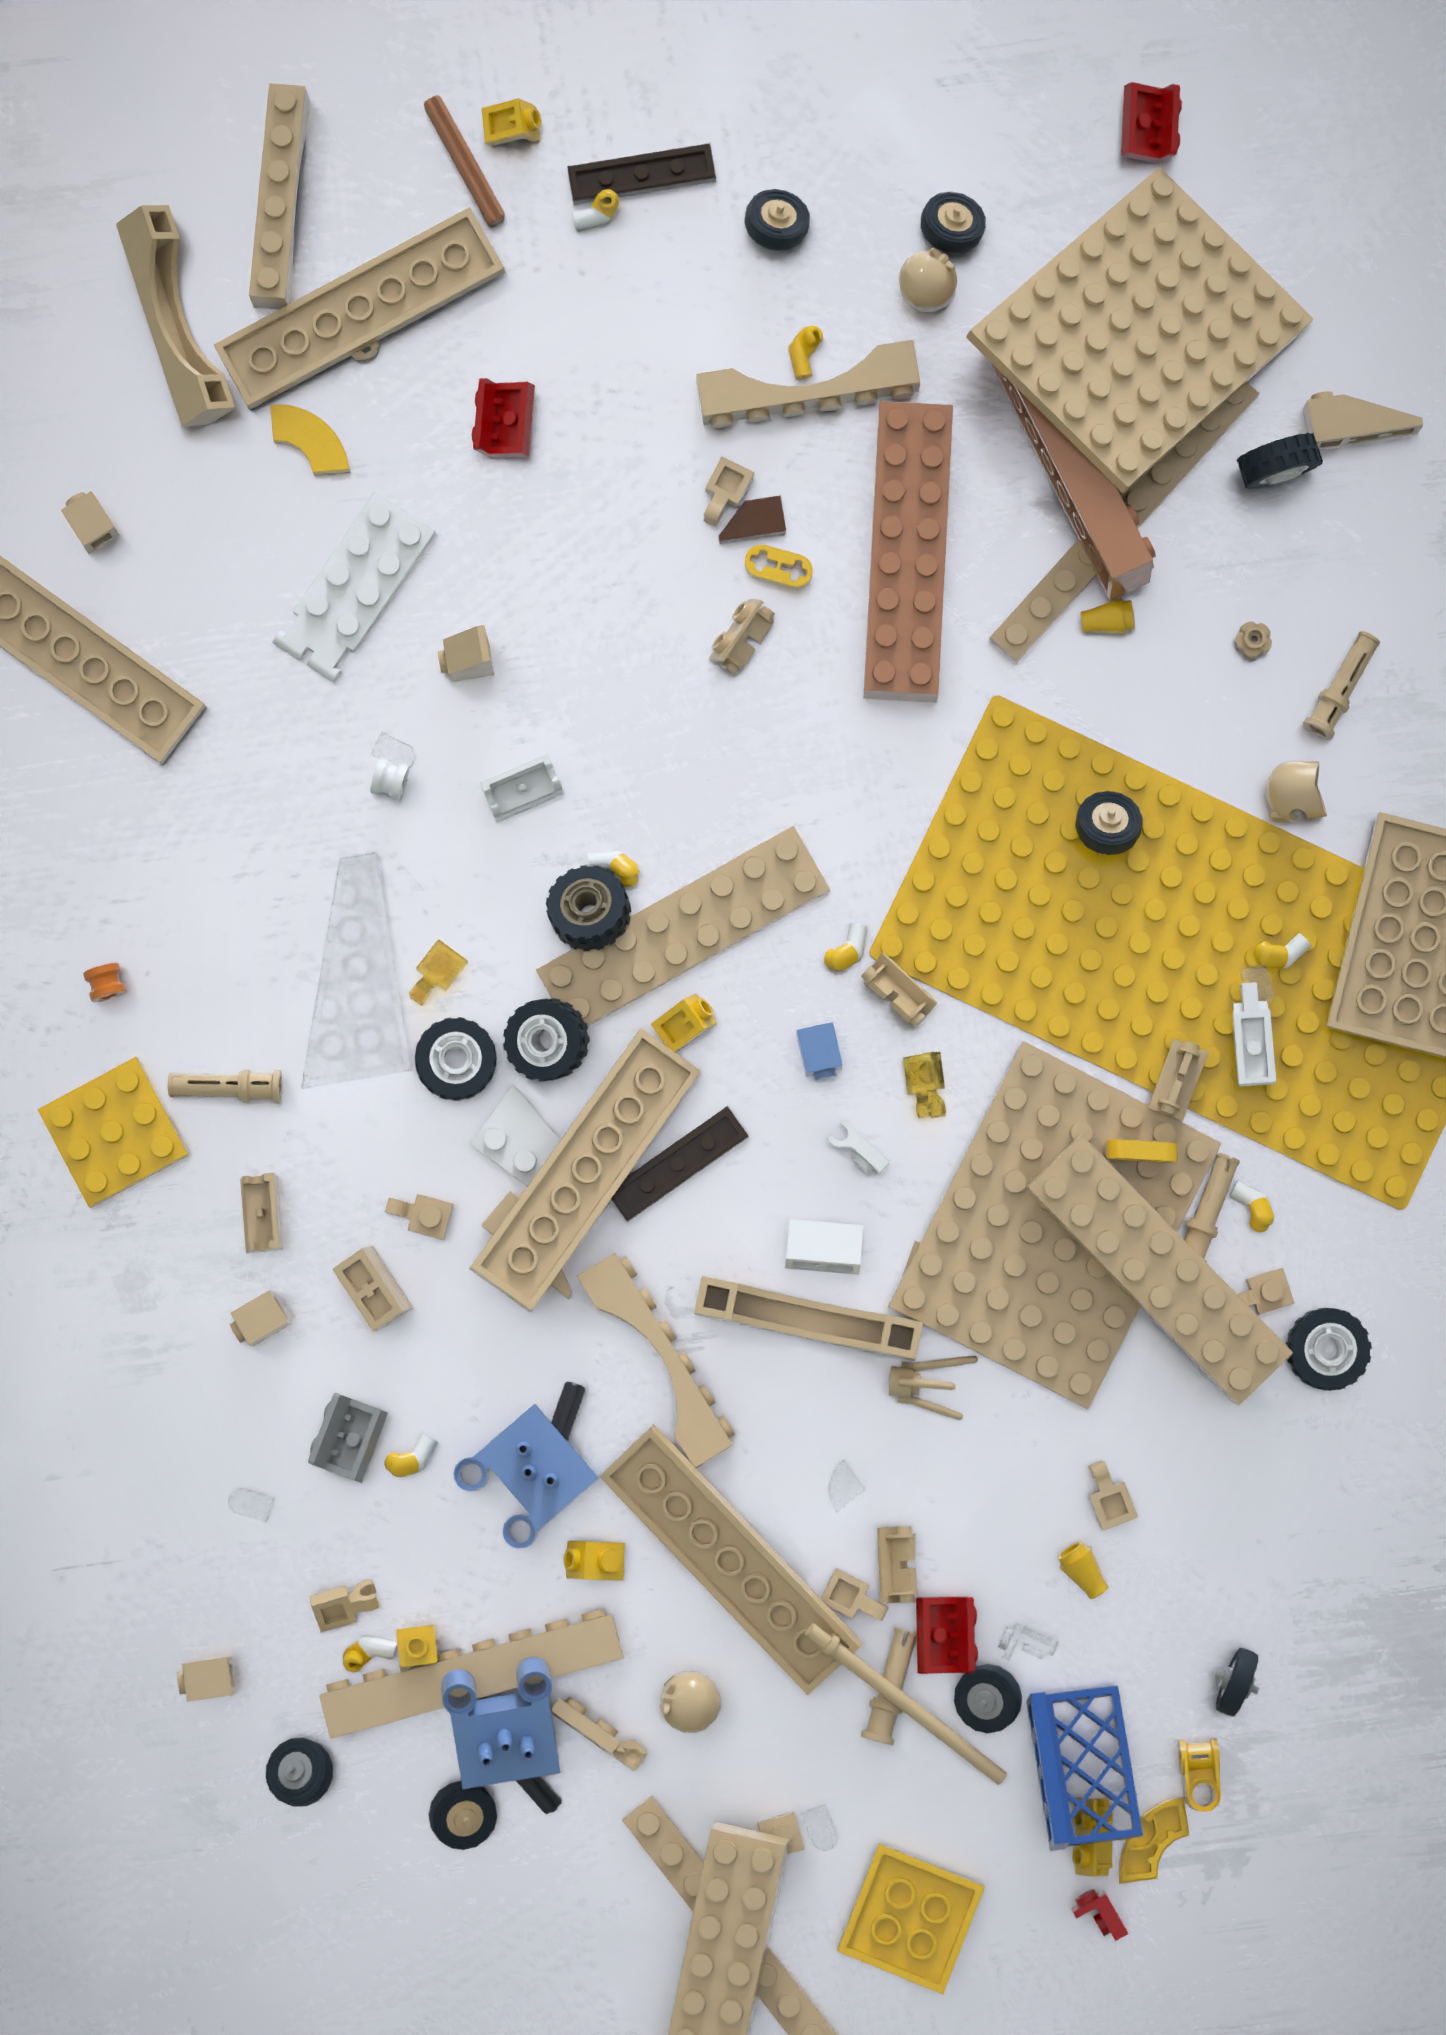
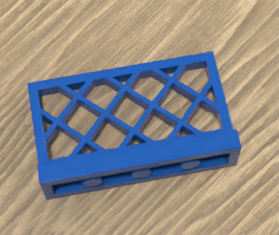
M1118 1686L1045 1694V1692L1030 1694L1026 1704L1050 1851L1064 1850L1070 1846L1142 1837L1143 1832ZM1110 1696L1113 1712L1104 1722L1087 1708L1094 1698ZM1088 1699L1084 1706L1076 1701ZM1068 1702L1079 1710L1069 1726H1066L1055 1717L1053 1703ZM1082 1714L1101 1727L1090 1743L1072 1730ZM1113 1718L1116 1730L1109 1725ZM1057 1727L1064 1732L1059 1739ZM1104 1730L1118 1740L1119 1750L1112 1759L1093 1746ZM1067 1735L1086 1748L1074 1764L1061 1755L1059 1745ZM1089 1751L1107 1764L1096 1780L1078 1768V1765ZM1119 1756L1121 1757L1122 1767L1115 1763ZM1063 1764L1070 1769L1066 1776H1064ZM1110 1768L1124 1777L1125 1787L1118 1797L1100 1784V1781ZM1073 1772L1091 1785V1788L1081 1801H1078L1069 1794L1066 1789V1782ZM1094 1789H1097L1113 1801V1804L1102 1818L1084 1805ZM1125 1793H1127L1128 1804L1121 1800ZM1069 1802L1076 1806L1072 1813H1070ZM1117 1805L1130 1814L1132 1829L1118 1831L1106 1822V1819ZM1079 1810L1098 1823L1091 1834L1074 1836L1072 1819ZM1101 1826L1105 1828L1107 1831H1109L1104 1833H1097Z

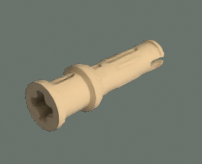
M1359 631L1357 639L1329 689H1324L1319 693L1318 699L1320 701L1311 717L1305 718L1303 722L1305 728L1310 732L1329 740L1334 737L1335 732L1333 729L1342 713H1347L1350 708L1348 698L1362 676L1377 646L1380 645L1378 638L1368 632Z
M243 1070L239 1072V1075L169 1073L168 1076L169 1097H238L239 1101L243 1103H249L251 1099L273 1100L275 1104H280L282 1100L283 1078L281 1070H275L273 1074H252L250 1070Z
M1218 1153L1216 1156L1217 1159L1195 1217H1190V1220H1187L1185 1225L1188 1230L1184 1240L1206 1263L1207 1261L1204 1258L1210 1242L1218 1234V1228L1215 1226L1236 1168L1240 1163V1160L1234 1157L1231 1159L1229 1155Z
M895 1628L883 1677L902 1691L917 1633L909 1631L905 1644L902 1646L905 1630ZM878 1692V1696H873V1699L870 1700L869 1706L872 1710L867 1728L861 1732V1737L893 1746L895 1740L892 1738V1732L897 1715H901L902 1710Z

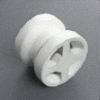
M380 758L373 775L370 792L376 795L381 793L389 794L391 799L400 801L405 790L410 767L404 764L399 766L391 765L388 759Z

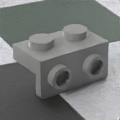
M334 1393L324 1410V1420L318 1436L311 1444L308 1463L362 1483L388 1412Z

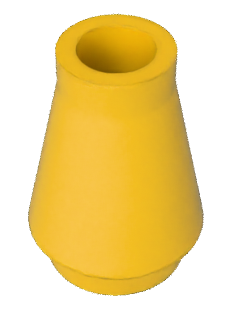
M1122 598L1098 607L1081 611L1083 632L1127 634V630L1135 629L1132 600L1122 601Z
M1079 1541L1058 1555L1057 1559L1061 1563L1059 1568L1087 1594L1089 1599L1100 1596L1108 1589L1109 1586L1104 1581L1090 1546L1086 1547L1082 1541Z

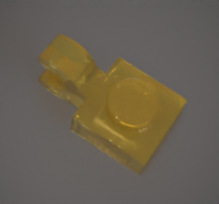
M438 939L416 967V970L423 977L409 992L410 998L422 1006L436 986L446 992L466 967L468 960Z
M928 1052L903 1057L907 1094H916V1113L918 1118L945 1116V1103L937 1093V1090L945 1089L941 1052Z

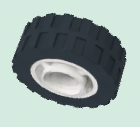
M1305 433L1285 437L1259 446L1239 456L1237 463L1245 487L1247 489H1256L1284 482L1305 474L1320 466L1323 460L1314 433Z
M555 998L530 1001L525 1003L526 1005L518 1007L514 1011L515 1014L509 1017L506 1022L508 1023L507 1028L504 1029L503 1033L505 1037L503 1047L507 1052L509 1063L515 1066V1070L519 1074L523 1073L526 1075V1078L531 1080H556L570 1075L574 1069L579 1068L583 1063L581 1061L587 1056V1045L590 1043V1036L587 1034L588 1026L583 1021L582 1014L578 1010L573 1009V1005L568 1002L563 1003L560 1001L561 999ZM543 1030L548 1031L553 1039L549 1050L544 1048L540 1042V1035Z
M461 1017L445 1018L440 1022L432 1024L421 1035L415 1051L416 1072L422 1084L432 1094L445 1100L460 1101L461 1099L472 1098L477 1093L482 1092L493 1077L497 1061L495 1045L488 1035L489 1033L484 1028H481L478 1023ZM453 1049L461 1050L467 1058L465 1065L459 1069L450 1068L445 1063L446 1054Z
M1318 1308L1298 1318L1294 1322V1327L1288 1333L1289 1339L1286 1342V1346L1293 1352L1287 1358V1362L1290 1363L1291 1370L1295 1376L1301 1379L1300 1381L1313 1388L1331 1391L1341 1390L1348 1385H1353L1361 1375H1364L1366 1372L1365 1368L1371 1360L1370 1349H1372V1345L1367 1336L1369 1335L1367 1329L1361 1325L1362 1322L1357 1317L1337 1308ZM1331 1338L1337 1344V1353L1332 1359L1326 1360L1320 1354V1345L1325 1339Z

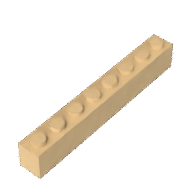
M603 1609L581 1614L583 1622L569 1626L567 1619L545 1624L546 1632L533 1636L530 1629L508 1634L510 1642L496 1646L494 1639L472 1644L474 1652L460 1656L457 1649L439 1653L437 1663L410 1667H401L399 1664L401 1672L387 1676L384 1669L363 1674L364 1682L351 1686L348 1679L327 1684L328 1692L320 1694L319 1698L330 1739L444 1708L441 1682L448 1672L455 1669L467 1671L473 1676L476 1687V1699L518 1688L516 1677L518 1665L529 1657L543 1659L549 1666L551 1678L623 1659L624 1654L613 1613L604 1615ZM533 1675L528 1677L525 1682L532 1684L542 1681L543 1678ZM456 1688L450 1692L454 1697H462L468 1693L463 1688Z

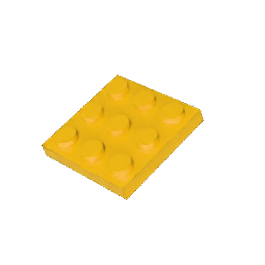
M137 1057L126 1061L37 1109L89 1208L100 1204L189 1156Z
M878 1843L838 1945L837 1952L944 1994L985 1886Z

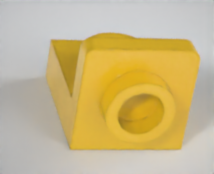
M517 98L481 108L486 144L495 146L522 138L531 142L540 140L541 116L535 105Z
M697 994L682 999L652 1022L651 1025L664 1044L676 1053L701 1033L716 1025L717 1022L713 1017L714 1013L709 1003Z
M437 1624L396 1630L401 1667L437 1663Z

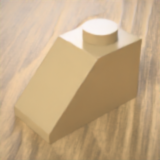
M484 625L475 626L443 639L444 650L438 651L441 673L448 672L451 682L494 675L489 640Z

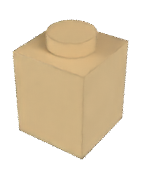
M92 491L87 494L84 492L75 494L66 501V507L61 509L62 514L88 554L119 536V533Z
M268 1290L231 1312L235 1321L229 1324L240 1343L247 1341L249 1346L254 1347L291 1325V1322L275 1294Z
M231 1656L183 1663V1671L177 1672L180 1694H186L187 1702L236 1694Z

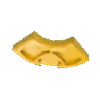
M270 404L274 443L288 444L300 450L309 460L313 475L350 472L344 447L336 433L327 423L315 414L291 405Z
M1184 1797L1162 1802L1147 1811L1140 1818L1143 1836L1125 1839L1120 1853L1118 1868L1120 1884L1158 1879V1863L1165 1849L1175 1840L1189 1836Z

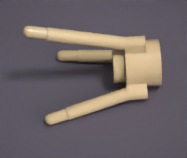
M976 1356L915 1363L902 1361L901 1367L891 1366L889 1396H898V1403L912 1404L961 1420L963 1415L960 1412L912 1396V1394L919 1395L920 1388L954 1390L955 1384L952 1382L921 1379V1373L914 1371L976 1363L978 1358Z

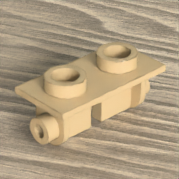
M748 599L747 602H742L733 613L732 619L734 622L727 632H722L715 639L712 645L714 651L708 659L716 662L725 661L722 667L732 674H735L737 670H742L755 651V648L745 640L749 636L755 642L760 643L774 623L772 618L775 613L765 606L760 609L764 603L762 600Z
M884 952L861 976L866 981L864 983L866 987L869 986L883 1000L887 998L892 1002L889 1006L905 1020L907 1025L911 1023L915 1027L918 1026L938 1003Z
M1173 1039L1148 1109L1183 1121L1208 1051L1200 1049V1046L1189 1041L1184 1043Z
M911 1526L877 1528L881 1604L915 1602V1595H918L916 1568H908L907 1561L915 1560V1534H912Z

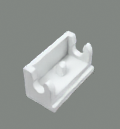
M549 754L480 782L496 822L564 794Z
M789 1219L785 1268L859 1275L864 1225Z

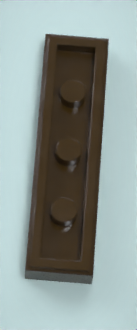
M710 143L567 166L573 205L593 202L596 196L605 189L614 191L618 197L716 182Z
M727 1106L628 1175L611 1200L625 1220L629 1222L749 1138V1136Z

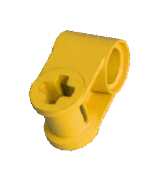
M1211 1738L1210 1742L1186 1744L1185 1740H1181L1178 1742V1755L1185 1802L1195 1811H1212L1221 1801L1217 1738ZM1207 1754L1206 1758H1191L1192 1755ZM1199 1784H1206L1212 1791L1211 1801L1204 1806L1198 1805L1193 1799V1790Z

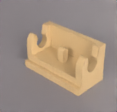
M266 1173L255 1177L242 1176L240 1184L246 1253L284 1250L278 1176L275 1173Z
M373 1246L360 1249L332 1269L373 1332L389 1325L393 1319L413 1309Z

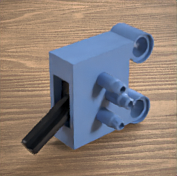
M569 1381L564 1383L552 1421L534 1404L475 1456L464 1458L455 1466L454 1480L460 1488L467 1491L482 1489L488 1482L489 1469H491L529 1513L528 1516L514 1515L505 1522L503 1537L511 1547L519 1549L532 1545L537 1538L538 1531L599 1479L568 1442L586 1391L582 1385ZM474 1463L480 1467L482 1476L477 1484L467 1485L462 1480V1469L466 1465ZM520 1520L528 1523L531 1529L530 1537L522 1543L516 1542L510 1535L511 1526Z
M538 1657L524 1659L518 1665L516 1672L519 1693L476 1700L475 1681L469 1672L457 1669L448 1672L441 1682L442 1703L451 1716L462 1788L468 1789L516 1780L545 1814L556 1811L562 1803L561 1797L542 1777L560 1773L549 1696L552 1692V1680L548 1664ZM533 1675L543 1678L540 1683L535 1685L525 1682L528 1677ZM456 1688H463L468 1691L462 1697H454L450 1694Z

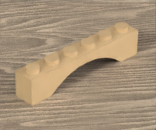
M269 83L249 298L253 308L279 310L290 304L296 199L309 111V96L306 86Z
M141 205L117 222L116 227L181 426L210 425L234 409L235 405L224 373L217 369L201 352L191 335L184 317L177 279V256L180 237L169 205Z
M913 340L877 345L865 359L849 371L830 380L811 385L783 386L768 384L750 378L733 368L696 374L703 425L711 424L712 428L728 427L733 424L734 420L746 418L748 422H761L769 419V415L784 413L786 417L804 414L805 409L820 407L821 411H831L839 409L841 403L856 401V405H869L877 402V398L892 396L894 400L912 397L914 395L913 392L919 391L920 376Z
M613 1253L580 1273L577 1277L597 1310L616 1316L633 1326L649 1340L663 1359L671 1376L676 1395L677 1421L675 1438L691 1464L697 1468L733 1446L729 1438L733 1437L735 1433L724 1416L717 1419L712 1412L710 1406L716 1402L705 1384L697 1387L690 1374L696 1370L686 1353L683 1352L678 1355L670 1342L674 1341L676 1337L667 1322L663 1320L658 1323L651 1310L657 1306L646 1288L638 1291L632 1281V1278L637 1276V1273L628 1258L625 1256L619 1260L616 1253Z
M706 1276L701 1278L694 1314L698 1316L911 1361L916 1360L923 1322L816 1302Z

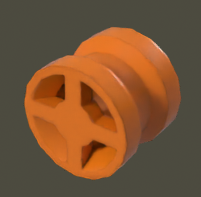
M118 963L97 966L83 973L85 981L90 983L91 986L89 994L91 1002L106 1001L127 992L125 984L119 980L118 975L121 970Z

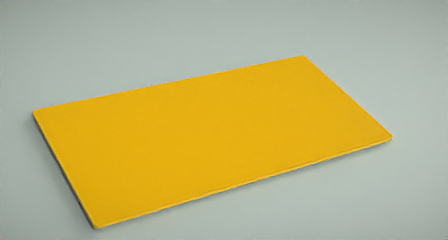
M995 695L991 698L870 948L869 955L872 959L877 960L884 952L911 978L1152 1093L1156 1087L1173 1039L1184 1043L1185 1041L1195 1043L1200 1046V1049L1208 1051V1055L1187 1108L1188 1110L1397 1210H1403L1408 1206L1446 1124L1445 1058L1325 1028L1364 871L1363 867L1002 696ZM1103 791L1118 792L1132 799L1139 807L1143 818L1142 830L1139 839L1131 849L1115 855L1100 854L1086 847L1079 839L1075 827L1077 812L1084 800L1094 793ZM1298 933L1303 935L1311 944V947L1286 969L1265 967L1260 964L1254 955L1255 947L1260 942L1268 941L1271 945L1286 946ZM1257 982L1258 1001H1267L1268 1009L1271 1011L1276 1084L1238 1087L1232 1022L1233 1003H1241L1240 984Z

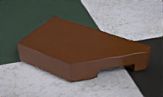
M781 495L744 501L719 534V544L786 534Z

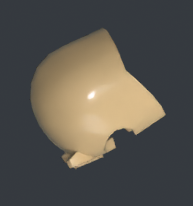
M933 247L930 251L915 253L906 259L898 277L901 295L908 305L918 312L933 313L945 308L955 295L957 286L955 266L946 254H942Z
M1287 761L1279 764L1271 772L1267 781L1266 794L1268 804L1272 810L1269 813L1272 821H1297L1298 815L1293 814L1296 810L1306 813L1307 818L1327 816L1325 804L1317 786L1319 761Z
M682 1672L672 1676L663 1685L665 1687L660 1696L659 1706L665 1721L673 1728L684 1733H697L705 1730L717 1719L721 1709V1696L714 1682L707 1676L698 1672Z

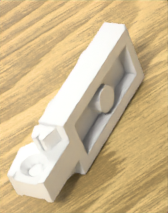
M1257 982L1240 984L1241 1003H1233L1232 1012L1238 1087L1276 1084L1271 1011L1268 1009L1267 1001H1258Z

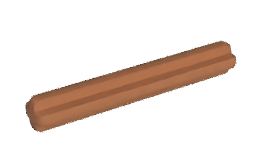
M435 95L424 102V109L487 224L493 226L505 219V213L441 96Z

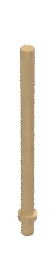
M814 1623L808 1627L804 1635L820 1647V1652L826 1657L831 1655L999 1785L1007 1776L1006 1771L840 1644L839 1637L835 1634H827Z

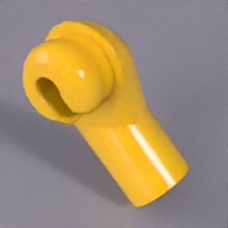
M811 325L802 328L788 347L795 380H803L813 376L809 357L823 339V333L817 326Z

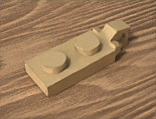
M568 1697L565 1702L560 1698L557 1699L551 1708V1714L631 1770L635 1771L648 1752L635 1740L621 1742L616 1739L615 1735L618 1731L602 1719H599L596 1724L584 1716L587 1709L571 1697Z

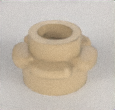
M1247 622L1241 626V632L1236 635L1237 647L1248 657H1258L1261 653H1267L1272 645V639H1270L1271 631L1263 623ZM1256 636L1258 641L1252 642L1251 637Z

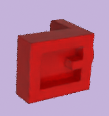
M1091 1889L1075 1899L1077 1905L1071 1910L1076 1919L1097 1908L1099 1913L1094 1915L1093 1918L1103 1936L1111 1933L1114 1940L1117 1941L1129 1934L1104 1890L1096 1893L1095 1889Z

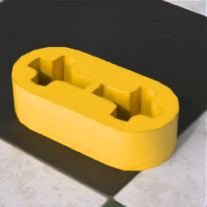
M759 544L750 548L745 556L746 572L756 580L790 590L804 589L812 580L813 568L811 562L800 554ZM760 554L767 555V562L775 564L777 567L764 566L762 571H757L755 563L751 560L752 558L758 559ZM795 564L802 565V572L806 573V576H799L797 581L791 580V573L780 570L781 566L793 569Z
M1124 1139L1107 1140V1159L1177 1163V1143Z

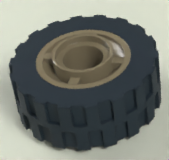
M583 865L577 869L572 868L565 875H560L556 879L557 882L554 886H551L549 889V897L546 898L547 916L556 935L558 934L559 939L564 944H569L570 948L576 950L579 948L583 949V951L604 949V946L615 943L616 939L624 934L626 925H629L631 905L621 880L615 877L613 872L608 869L604 870L601 869V866L596 865L594 867ZM587 905H596L595 908L589 912H581L582 909Z

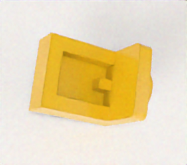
M568 1541L567 1550L563 1558L566 1578L623 1581L625 1543Z

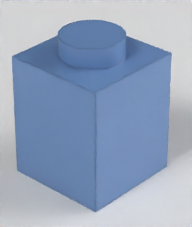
M833 1022L796 1030L805 1076L814 1075L815 1081L836 1077V1070H841L843 1065Z

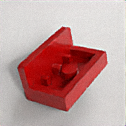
M1135 82L1124 85L1121 156L1157 164L1176 156L1180 146V134L1178 133L1179 114L1182 109L1180 85L1171 84L1165 88Z
M488 378L479 379L478 390L475 393V426L471 433L474 450L489 458L529 457L535 385L528 381L495 383Z
M916 1597L917 1674L974 1672L975 1663L978 1659V1649L975 1644L974 1629L977 1622V1610L974 1606L973 1597Z

